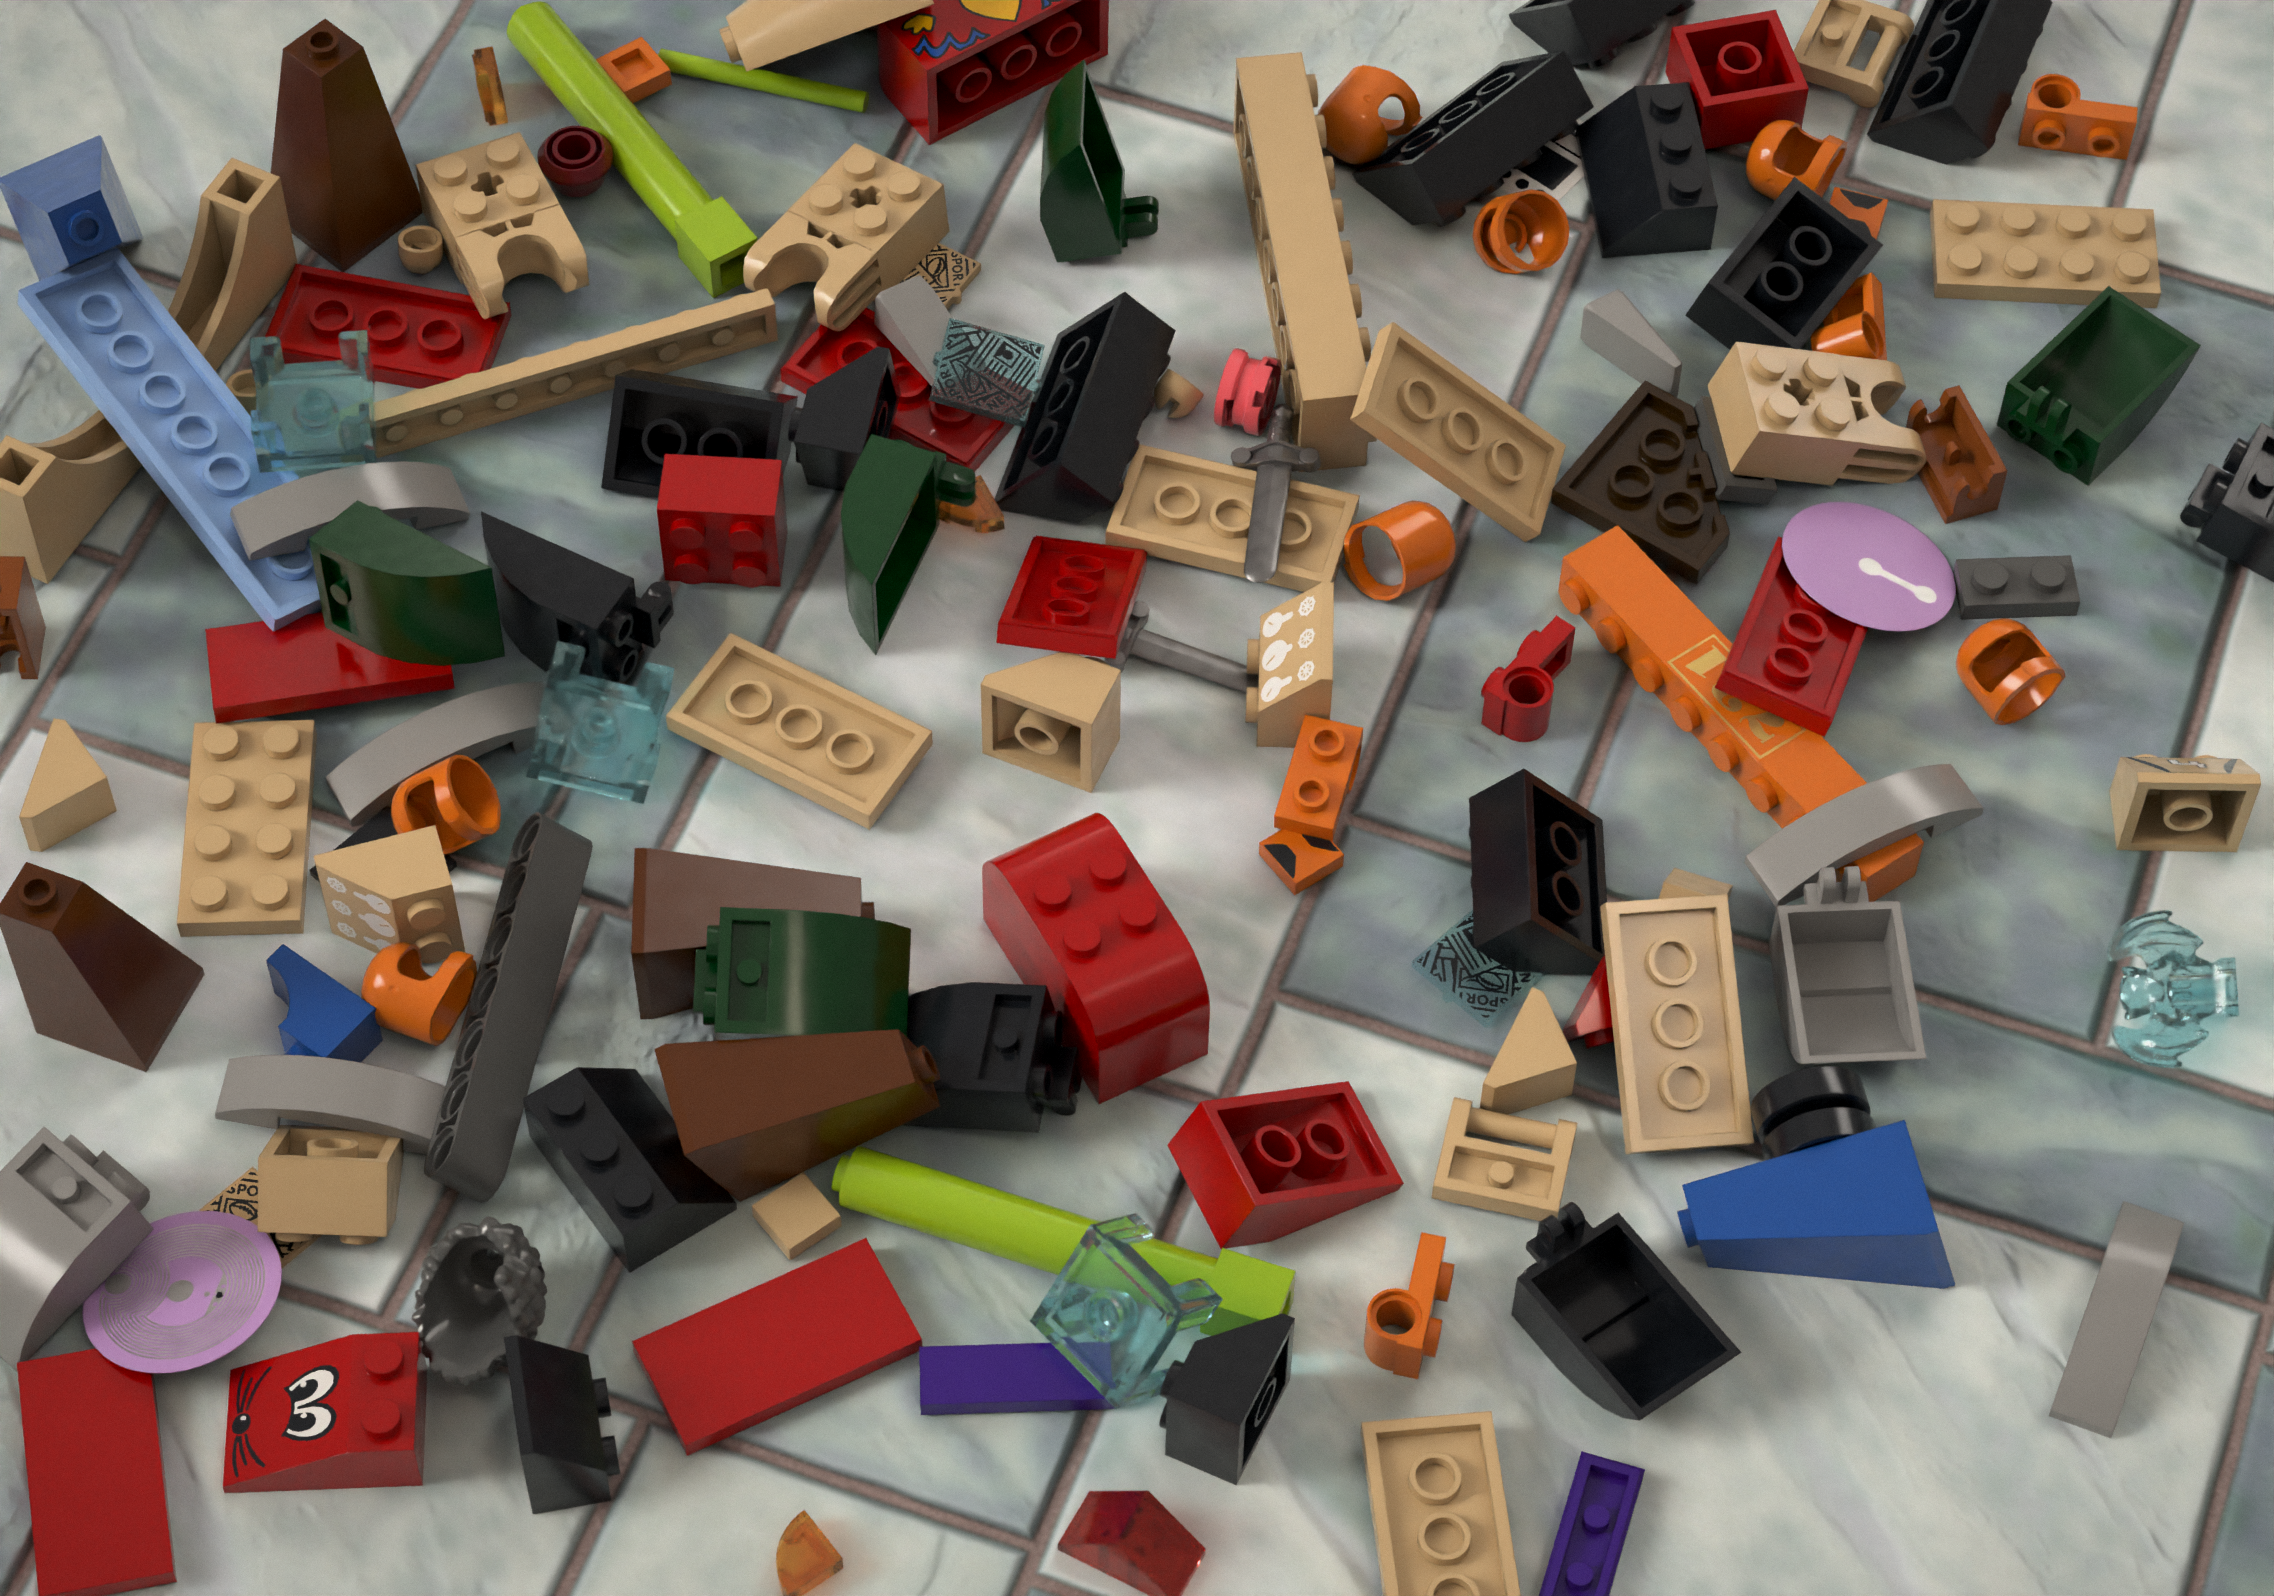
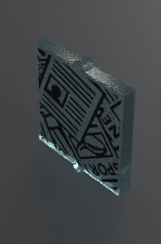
M949 318L941 351L935 353L932 361L937 368L929 401L1025 428L1033 394H1037L1041 387V381L1037 377L1045 345Z
M1472 909L1412 961L1411 967L1443 992L1442 999L1445 1002H1455L1486 1028L1548 973H1545V971H1511L1475 949L1472 935Z

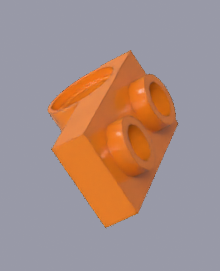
M2047 74L2035 80L2031 92H2028L2019 129V146L2127 160L2137 123L2138 107L2080 100L2081 93L2078 85L2072 79L2063 75Z
M1871 272L1858 277L1823 320L1824 327L1815 330L1811 335L1812 351L1887 360L1882 283Z
M1305 714L1274 815V828L1333 841L1346 794H1350L1355 781L1362 748V727Z
M1421 1232L1409 1289L1392 1288L1381 1291L1372 1298L1368 1305L1364 1335L1365 1353L1373 1364L1382 1369L1393 1371L1395 1375L1418 1379L1423 1356L1436 1357L1443 1320L1432 1318L1435 1300L1448 1302L1455 1264L1443 1262L1446 1237ZM1386 1325H1399L1408 1332L1394 1335L1385 1332L1381 1328Z

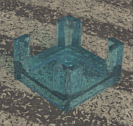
M367 330L339 333L338 338L342 360L285 364L279 337L250 338V360L256 386V410H251V433L260 473L348 467L377 463L375 380Z
M557 641L545 678L526 777L644 804L657 767L661 744L657 743L661 717L670 694L674 668L650 662L645 663L637 687L579 674L586 649L582 646Z
M1137 1213L1091 1224L1030 1320L1115 1409L1160 1395L1161 1387L1169 1368L1152 1371L1174 1336L1179 1331L1207 1323L1223 1300L1200 1278L1171 1286L1130 1246L1150 1240L1155 1235L1154 1230Z

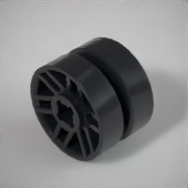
M1813 1067L1782 1076L1761 1089L1752 1100L1750 1108L1757 1136L1762 1144L1764 1161L1876 1128L1874 1120L1870 1116L1871 1110L1860 1076L1842 1067Z

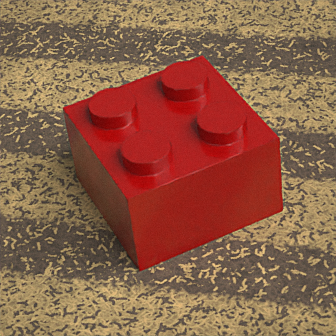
M1776 10L1672 27L1665 72L1670 83L1689 82L1704 149L1754 141L1763 128L1777 120H1789L1799 123L1802 129L1809 87Z
M665 454L657 503L665 581H681L686 584H738L749 588L759 586L781 587L788 533L782 460Z

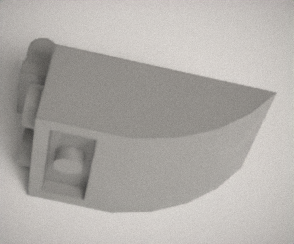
M1859 866L1845 867L1841 882H1836L1834 867L1820 868L1817 883L1804 884L1805 904L1777 906L1768 945L1778 1011L1790 1053L1794 1060L1800 1064L1926 1059L1900 901L1869 902L1866 881H1861Z
M43 1127L0 1171V1357L16 1372L17 1362L28 1361L154 1230L140 1213L150 1199V1191L144 1184L104 1150L96 1157L73 1135L70 1134L62 1142L46 1127Z

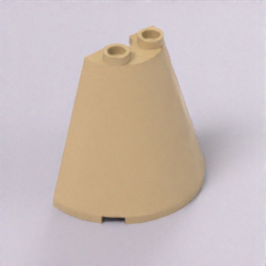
M746 0L726 16L729 26L723 27L719 31L731 63L742 60L746 71H750L934 4L933 0Z

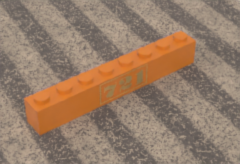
M1618 525L1563 557L1558 593L1565 607L1572 614H1579L1596 632L1601 645L1608 652L1616 653L1633 671L1638 684L1645 691L1653 692L1670 710L1675 723L1683 731L1691 732L1708 750L1709 756L1717 768L1723 772H1729L1746 790L1747 796L1754 807L1760 812H1767L1782 829L1830 800L1867 784L1821 735L1715 688L1732 643ZM1915 833L1835 869L1836 882L1842 881L1845 867L1859 866L1861 881H1866L1869 902H1874L1916 875L1924 841Z

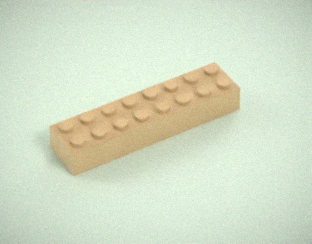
M1302 52L1236 58L1233 134L1276 358L1280 359L1282 363L1280 379L1285 404L1290 406L1293 411L1292 441L1296 446L1304 449L1314 448L1319 452L1321 466L1318 470L1366 466L1368 442H1376L1377 438L1355 424L1350 418L1367 369L1365 362H1368L1371 357L1370 336L1367 327L1358 328L1356 318H1361L1362 315L1361 293L1358 283L1349 284L1348 275L1353 273L1352 249L1349 240L1340 241L1339 232L1344 231L1343 206L1341 198L1332 199L1330 190L1335 189L1332 156L1323 157L1321 148H1326L1327 133L1324 116L1314 115L1313 107H1318L1315 74H1306Z

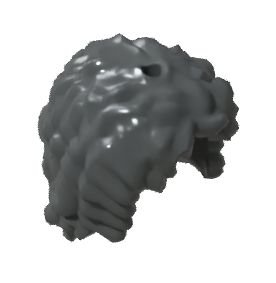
M486 1217L479 1226L472 1223H460L457 1227L449 1229L445 1238L429 1249L430 1256L424 1258L422 1264L424 1270L421 1273L422 1282L419 1287L420 1289L415 1292V1309L417 1311L412 1315V1320L419 1328L418 1332L423 1342L422 1354L429 1358L433 1374L442 1372L445 1381L453 1384L461 1383L468 1386L473 1381H486L492 1378L500 1366L508 1367L504 1337L518 1335L534 1340L538 1334L537 1327L543 1323L545 1317L546 1300L544 1296L547 1293V1287L543 1281L545 1272L542 1268L538 1249L530 1246L528 1239L524 1236L522 1227L511 1223L500 1224L493 1217Z

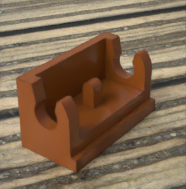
M1960 385L1945 389L1939 399L1940 406L1932 413L1927 414V408L1922 399L1916 401L1909 411L1906 428L1913 429L1921 438L1927 460L1917 474L1944 523L1948 524L1998 510L2008 470Z
M0 556V658L8 651L21 653L18 658L21 679H38L46 626L25 556Z

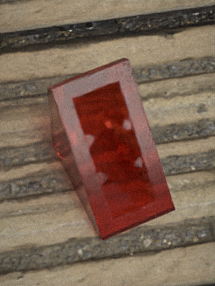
M1148 1490L1089 1491L1058 1543L1059 1551L1149 1596H1182L1206 1554V1548Z

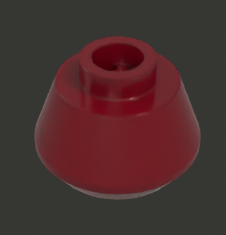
M568 126L555 131L542 142L538 150L537 159L542 173L559 193L569 197H584L596 192L602 186L612 165L613 150L610 142L601 133L584 126Z

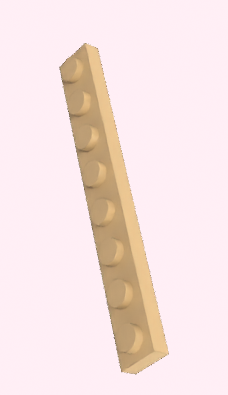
M768 288L749 294H740L725 301L694 310H685L676 315L653 322L630 326L622 331L575 342L557 350L533 357L520 358L509 364L478 373L465 374L454 380L423 389H414L405 394L368 405L353 407L350 410L332 415L340 455L345 467L353 466L614 389L615 375L631 369L665 374L778 341L775 303Z

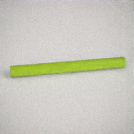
M663 48L658 53V56L669 67L670 71L676 74L860 113L866 112L869 103V92L758 68L746 71L743 65Z

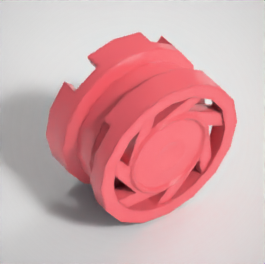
M1235 348L1228 358L1220 380L1214 408L1215 425L1232 427L1234 424L1244 427L1245 433L1261 436L1267 427L1275 405L1281 378V360L1269 356L1263 357L1262 360L1249 358L1245 350Z

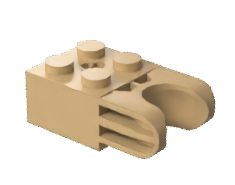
M520 132L415 165L422 212L430 227L435 228L441 233L443 251L459 282L465 285L484 320L508 312L507 304L504 302L502 295L504 287L511 279L522 274L538 273L548 276L565 293L590 285L584 248Z
M854 143L750 248L744 259L743 278L745 287L753 292L768 288L773 298L794 284L817 282L813 291L817 322L831 330L838 332L844 330L876 298L878 293L899 284L950 232L944 184Z
M1735 342L1707 385L1730 471L1733 475L1767 477L1831 486L1834 485L1838 478L1893 484L1906 482L1916 475L1926 463L1927 457L1919 434L1913 429L1895 425L1881 416L1886 414L1906 389L1902 371L1899 365L1894 362Z

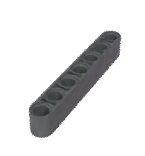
M538 812L532 814L522 825L511 849L424 1164V1174L427 1177L480 1203L487 1202L493 1197L504 1180L524 1109L523 1098L527 1096L593 847L591 840Z

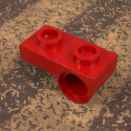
M1556 615L1541 632L1533 630L1524 639L1517 652V657L1505 669L1502 667L1496 668L1485 681L1481 690V696L1484 698L1481 724L1499 736L1504 735L1517 742H1531L1539 739L1546 733L1549 727L1553 700V680L1571 662L1576 627Z

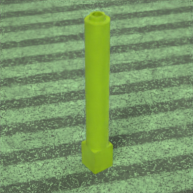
M537 1L519 7L513 13L507 26L509 41L580 126L593 129L607 138L613 150V166L677 241L678 257L712 298L743 284L745 256L758 241L754 233L722 196L715 200L710 196L548 3Z
M858 1146L852 1156L843 1154L833 1175L832 1190L839 1192V1205L841 1207L1200 1320V1332L1210 1336L1282 1313L1288 1315L1293 1304L1295 1270L1222 1248L1219 1257L1215 1258L863 1146Z

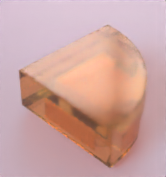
M493 47L476 49L474 54H472L476 86L485 121L489 123V126L508 123Z
M981 475L976 477V500L972 505L961 507L942 501L939 506V519L947 524H950V521L959 525L975 527V532L979 533L1005 529L1004 515Z
M805 1510L789 1523L777 1547L776 1569L783 1596H803L844 1568L841 1555Z

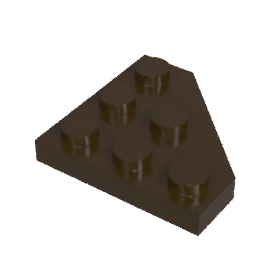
M1645 380L1553 487L1550 503L1603 533L1618 525L1650 559L1695 584H1698L1728 547L1730 531L1725 515H1721L1715 495L1717 487L1707 452L1702 450L1697 433L1698 421L1694 407Z

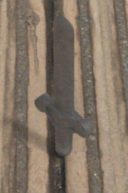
M1278 404L1273 408L1267 442L1248 449L1240 447L1231 453L1233 466L1257 471L1244 563L1245 577L1256 583L1268 581L1274 577L1277 571L1291 473L1301 470L1315 472L1321 466L1319 452L1316 449H1304L1290 443L1293 411L1287 404Z
M1136 601L1116 659L1105 658L1104 660L1111 667L1120 669L1122 673L1127 660L1133 654L1246 692L1247 687H1258V675L1247 674V665L1144 630L1143 628L1148 621L1150 609L1146 603Z

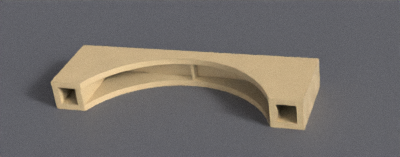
M231 158L200 198L192 246L182 278L168 312L215 371L291 276L295 264H298L279 176ZM100 410L77 428L54 440L42 443H25L6 435L0 443V556H25L31 577L47 584L142 465Z

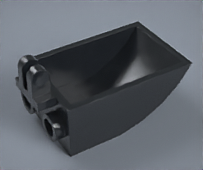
M2260 423L2248 442L2239 437L2235 441L2221 467L2229 473L2210 463L2207 465L2200 480L2193 488L2188 502L2180 514V519L2190 527H2199L2206 520L2196 540L2197 542L2274 582V429Z
M481 511L488 566L492 567L499 618L504 631L519 651L546 673L607 699L619 681L625 682L632 675L638 661V655L643 649L642 643L655 649L661 641L660 633L674 613L671 587L665 582H655L639 598L636 596L634 578Z
M970 982L942 985L910 995L908 997L907 1038L917 1048L924 1045L936 1062L940 1079L933 1084L940 1107L903 1125L1039 1133L1044 1106H1050L1052 1111L1059 1115H1073L1076 1112L1078 1102L1076 1094L1080 1091L1082 1082L1077 1065L1079 1051L1077 1047L1061 1046L1064 1035V1018L1061 1011H1055L1047 986Z
M1569 1202L1559 1209L1558 1219L1553 1215H1549L1541 1220L1538 1225L1537 1236L1526 1243V1250L1536 1260V1263L1529 1266L1517 1277L1511 1315L1555 1367L1583 1394L1605 1410L1625 1419L1640 1421L1742 1353L1619 1212L1592 1228L1586 1221L1581 1209L1574 1202Z

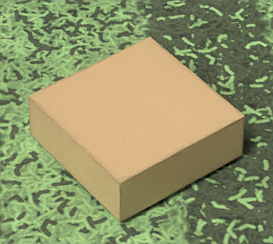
M804 1172L752 1205V1213L755 1220L789 1260H792L842 1226L841 1215Z

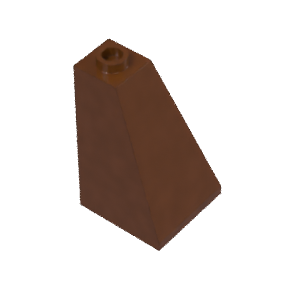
M324 19L283 48L271 174L279 176L281 179L291 233L338 270L345 272L423 212L420 193L364 47L327 19Z
M635 848L631 956L640 1019H655L693 1009L696 949L706 950L708 925H719L720 907L804 910L875 919L874 902H863L861 878L659 849Z
M28 862L24 864L0 903V928L36 1033L147 1072L205 975L203 967L83 881Z
M899 1029L670 1043L654 1049L684 1156L739 1202L940 1107L933 1084L940 1079V1074L933 1056L924 1045L917 1048Z

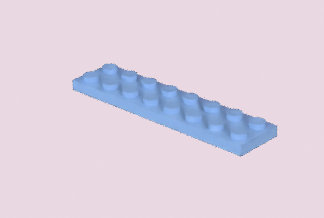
M115 248L18 291V306L265 624L274 632L307 614L321 611L322 607L309 538L312 536L308 537L305 551L249 561L230 516L233 506L266 490L300 478L121 251Z

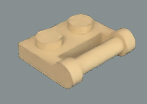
M1819 0L1793 52L1806 81L1848 94L1855 104L1870 108L1878 104L1885 90L1883 80L1899 47L1908 42L1914 30V23L1908 15L1865 0ZM1867 30L1879 33L1880 39L1865 70L1862 71L1850 67Z
M1454 1097L1434 1179L1432 1198L1541 1221L1549 1215L1558 1218L1578 1123L1559 1119L1558 1125L1488 1111L1472 1107L1473 1101ZM1472 1132L1552 1149V1152L1548 1154L1466 1137V1133Z

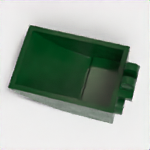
M1082 60L1064 75L1052 91L1044 113L1040 221L1057 263L1122 254V247H1128V238L1152 235L1158 230L1157 215L1159 212V201L1153 196L1126 197L1124 192L1125 168L1085 60Z
M2108 286L2007 382L1997 426L2006 431L2015 441L2024 443L2050 460L2060 471L2071 474L2089 486L2130 446L2149 424L2188 369L2201 345Z
M871 434L845 485L841 509L845 585L849 612L859 635L873 653L877 655L940 525L939 506L941 502L944 501L961 507L972 505L976 500L975 472L968 467L947 462L946 454L921 449L903 440H891Z
M358 500L309 538L325 627L377 655L407 663L445 666L472 664L505 656L492 567L382 513L378 507L368 506Z
M720 907L719 925H708L706 950L696 949L693 1013L703 1014V1025L714 1026L716 1041L899 1029L907 1037L911 928L890 922L837 913Z

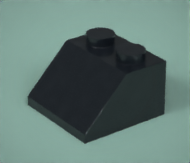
M878 346L811 386L807 390L803 408H794L790 419L788 438L789 441L795 444L796 462L802 465L808 485L844 492L845 485L871 434L890 439L901 391L889 348Z
M1282 1313L1194 1342L1184 1363L1174 1360L1165 1376L1160 1391V1396L1167 1399L1159 1422V1426L1166 1429V1456L1237 1485L1290 1381L1295 1318Z
M518 1335L504 1337L519 1451L532 1514L611 1501L608 1476L619 1475L620 1467L615 1436H601L599 1418L612 1416L606 1377L593 1379L589 1355Z

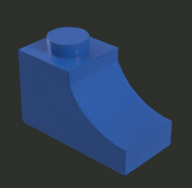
M284 944L266 960L274 993L289 1007L287 1018L278 1026L285 1052L283 1055L326 1057L361 1063L383 1041L380 1025L376 1023V1008Z

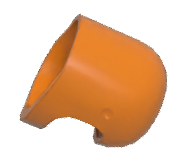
M1366 65L1353 68L1328 96L1317 114L1323 115L1325 119L1327 133L1326 149L1336 158L1353 164H1364L1376 160L1388 147V135L1399 136L1408 134L1423 118L1420 116V104L1416 94L1404 80L1391 71ZM1388 97H1396L1402 102L1405 113L1404 119L1393 120L1380 117L1378 108Z
M1777 120L1771 122L1759 132L1751 145L1746 160L1747 179L1755 191L1772 200H1776L1794 177L1823 198L1837 168L1844 159L1848 142L1831 135L1820 140L1803 131L1799 123L1793 121Z
M1530 189L1496 197L1482 207L1474 222L1472 238L1476 252L1486 265L1497 272L1519 274L1539 271L1556 263L1568 245L1570 228L1566 212L1555 198L1546 192ZM1517 241L1514 249L1520 253L1527 243L1534 256V260L1530 264L1525 263L1514 254L1509 245Z
M1408 501L1352 525L1345 535L1343 550L1346 564L1343 565L1350 580L1362 593L1375 600L1389 601L1444 575L1454 561L1456 550L1455 535L1448 519L1435 506L1422 501ZM1367 526H1377L1390 538L1394 551L1402 564L1403 579L1401 584L1388 586L1377 583L1368 572L1363 561L1365 553L1362 545V532Z
M2006 618L1989 621L1972 631L1959 648L1955 664L1957 673L1966 689L1991 720L1999 725L2015 723L2036 711L2054 694L2066 677L2063 668L2044 648L2031 630L2018 621Z
M455 754L402 782L392 798L391 817L397 834L435 825L444 856L498 831L501 822V805L497 790L483 768L468 756Z
M407 942L393 943L381 949L371 960L363 978L361 998L376 1008V1023L381 1027L438 1046L450 1035L457 1020L469 1003L477 975L476 961L473 960L474 955L461 951L451 953L432 977L423 970L420 947Z

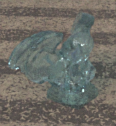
M2170 910L2153 911L2130 919L2114 933L2107 948V957L2111 962H2116L2129 956H2138L2145 962L2146 969L2129 966L2122 967L2121 970L2124 976L2120 982L2119 997L2123 1009L2126 1011L2124 1016L2126 1020L2139 1018L2146 1014L2150 1015L2147 1024L2139 1029L2127 1028L2121 1025L2114 1026L2112 1038L2117 1047L2129 1058L2141 1064L2160 1068L2181 1067L2182 1062L2177 1059L2178 1056L2195 1048L2209 1036V1032L2200 1026V1021L2213 1014L2219 1018L2239 1016L2235 957L2219 958L2211 963L2196 956L2195 952L2204 943L2203 940L2190 930L2170 922L2169 918L2173 915V912Z

